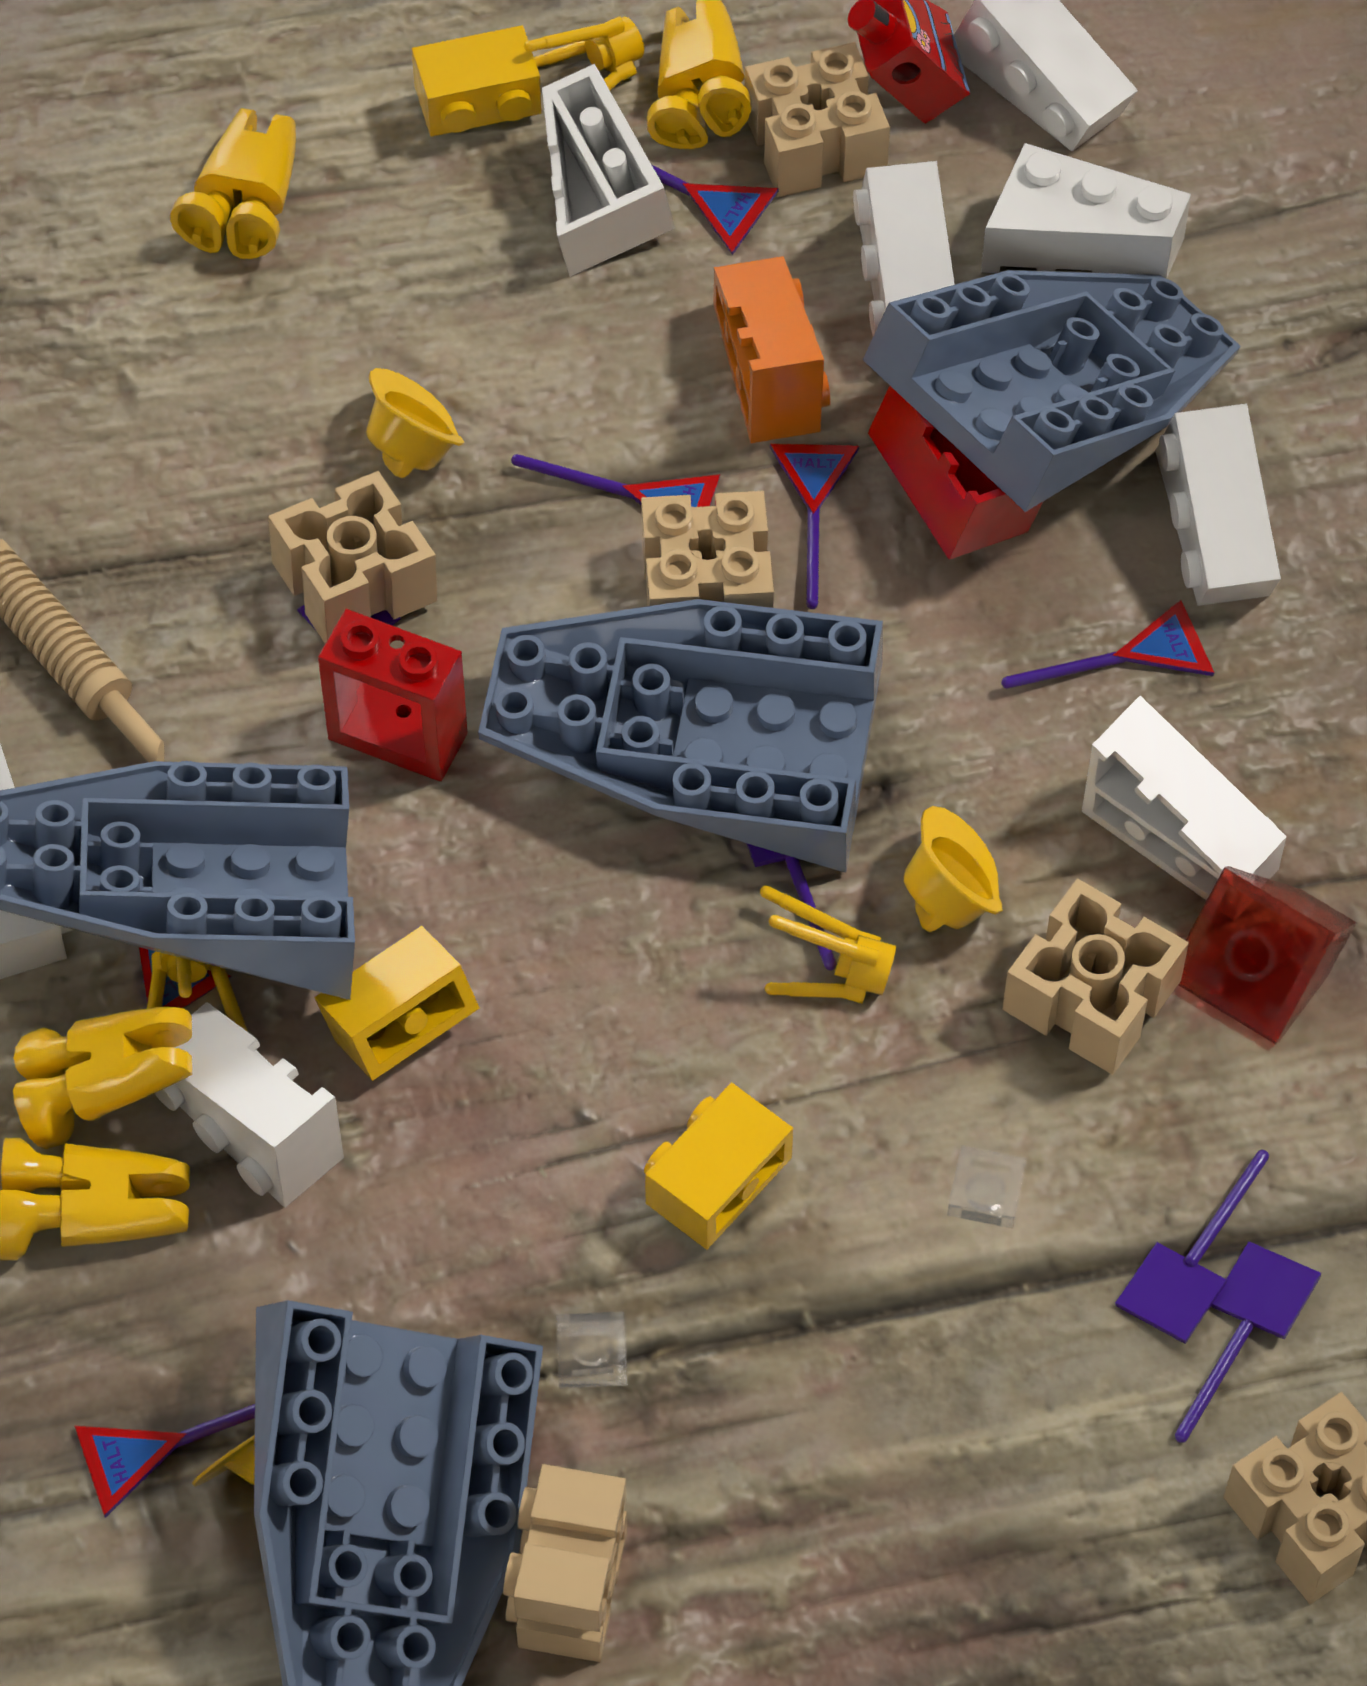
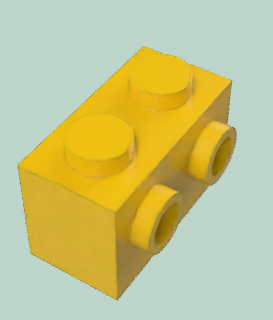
M523 25L411 48L414 87L430 137L452 132L459 133L471 128L505 121H517L524 117L541 114L540 74L533 53L526 51L524 48L528 38Z
M420 926L353 971L350 1000L325 993H320L314 997L334 1040L372 1081L480 1009L461 965L423 926Z
M732 1082L716 1099L708 1096L702 1100L694 1109L687 1122L688 1129L673 1145L670 1142L661 1144L651 1155L644 1168L645 1204L706 1250L710 1248L792 1159L793 1127Z

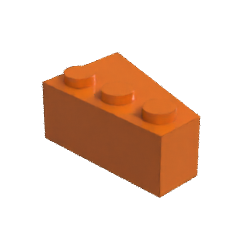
M784 256L714 267L713 305L750 444L821 432L822 407L830 406V389L827 375L824 371V357L816 340L813 326L810 324L804 309V297L799 278L792 279Z

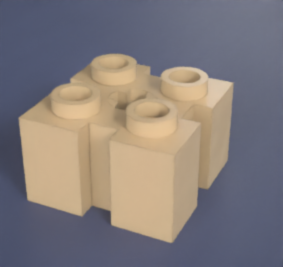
M855 42L812 51L811 63L797 67L791 63L789 57L745 66V87L749 91L752 106L748 124L757 146L764 145V165L773 188H779V192L776 194L777 198L821 188L822 175L839 172L843 182L864 178L866 168L888 166L890 125L877 94H868L869 75Z
M379 471L335 488V502L319 508L314 499L310 498L268 516L272 563L293 596L304 593L305 614L325 644L345 609L368 617L387 610L394 620L437 602L436 554L413 521L402 525L401 503Z
M764 491L715 493V506L691 507L690 495L641 497L642 551L647 606L702 599L773 608L774 587L770 551H767L768 526Z
M1077 878L1049 915L1046 940L1035 934L1008 970L1002 1010L1046 1036L1055 1024L1071 1033L1069 1050L1114 1075L1141 1037L1145 1013L1155 1018L1180 983L1189 942L1146 917H1143L1136 928L1119 919L1120 902Z
M1342 1392L1298 1421L1288 1449L1275 1436L1233 1464L1223 1496L1257 1540L1272 1531L1281 1542L1275 1562L1310 1605L1352 1577L1364 1547L1367 1549V1421Z
M542 1464L537 1488L525 1487L518 1517V1529L523 1530L520 1554L511 1552L509 1556L503 1594L508 1596L506 1621L517 1623L518 1648L601 1662L611 1614L614 1587L617 1584L627 1536V1511H624L627 1500L626 1478Z

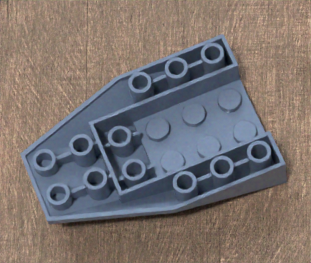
M1007 270L889 302L863 361L1026 512L1166 428L1174 414L1182 412L1237 355L1241 346L1224 331L1223 326L1218 320L1204 314L1183 295L1182 289L1176 283L1161 275Z
M693 599L502 628L478 731L479 739L657 817L846 873L883 663V621Z
M153 761L0 790V910L137 947L350 1000L355 929L353 897H348L347 878L348 768L344 766Z
M290 1300L256 1307L254 1517L283 1686H462L503 1592L509 1556L511 1552L519 1554L522 1530L518 1529V1517L522 1495L528 1481L543 1346L486 1335L456 1339L352 1320L353 1312Z

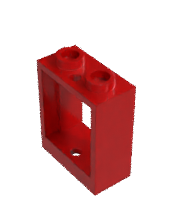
M345 609L318 656L328 740L442 782L468 734L462 651ZM394 641L404 643L401 648L397 649L390 646Z

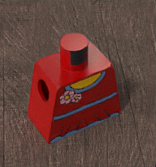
M858 0L852 6L848 14V25L857 32L867 72L873 80L925 124L970 95L947 11L928 0Z

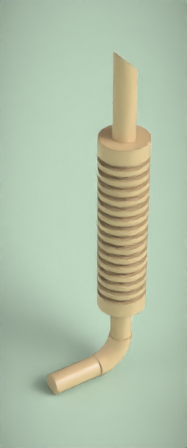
M0 539L1 620L5 622L8 628L12 630L15 636L19 638L89 719L99 721L109 717L148 762H164L163 740L127 701L133 689L132 682L110 660L109 656L103 652L101 647L96 644L93 638L88 635L59 600L53 596L51 591L46 588L43 582L39 580L10 545L3 539Z

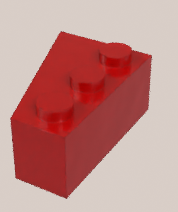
M889 386L868 434L947 558L950 560L1028 533L1043 502L1026 512L1021 509L899 393Z

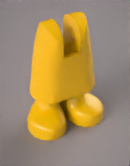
M696 0V19L691 21L680 7L666 11L657 90L659 99L651 105L647 112V130L651 138L661 145L675 149L701 148L708 143L707 125L715 134L721 137H730L739 132L749 119L752 109L751 97L748 89L742 84L745 76L739 46L730 16L721 0Z
M240 108L205 163L195 182L194 192L178 197L170 213V222L173 229L186 242L202 251L217 253L221 249L226 234L229 250L240 259L261 257L275 248L280 234L279 222L275 215L283 211L296 150V124L292 117L275 114L267 132L261 133L256 132V111Z
M176 1007L131 1010L76 1021L68 1030L67 1036H61L52 1029L41 1028L21 1037L15 1047L13 1059L16 1069L27 1080L15 1084L13 1096L20 1122L28 1137L38 1147L44 1149L65 1144L74 1132V1111L80 1118L92 1121L193 1075L192 1056L185 1050L174 1048L188 1042L192 1038V1015L189 1011Z
M4 1138L1 1161L2 1190H0V1260H18L26 1253L35 1233L52 1228H60L62 1247L130 1241L187 1232L189 1223V1208L187 1205L173 1199L141 1198L175 1196L186 1192L190 1187V1167L185 1162L135 1151L66 1143L63 1157L43 1155L36 1152L22 1138ZM39 1188H61L60 1195L32 1193Z

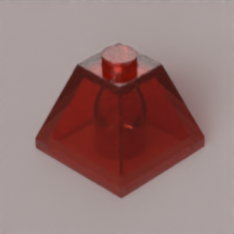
M1226 866L1222 870L1186 938L1189 944L1182 978L1178 986L1272 1043L1277 1044L1328 977L1357 922L1302 889Z

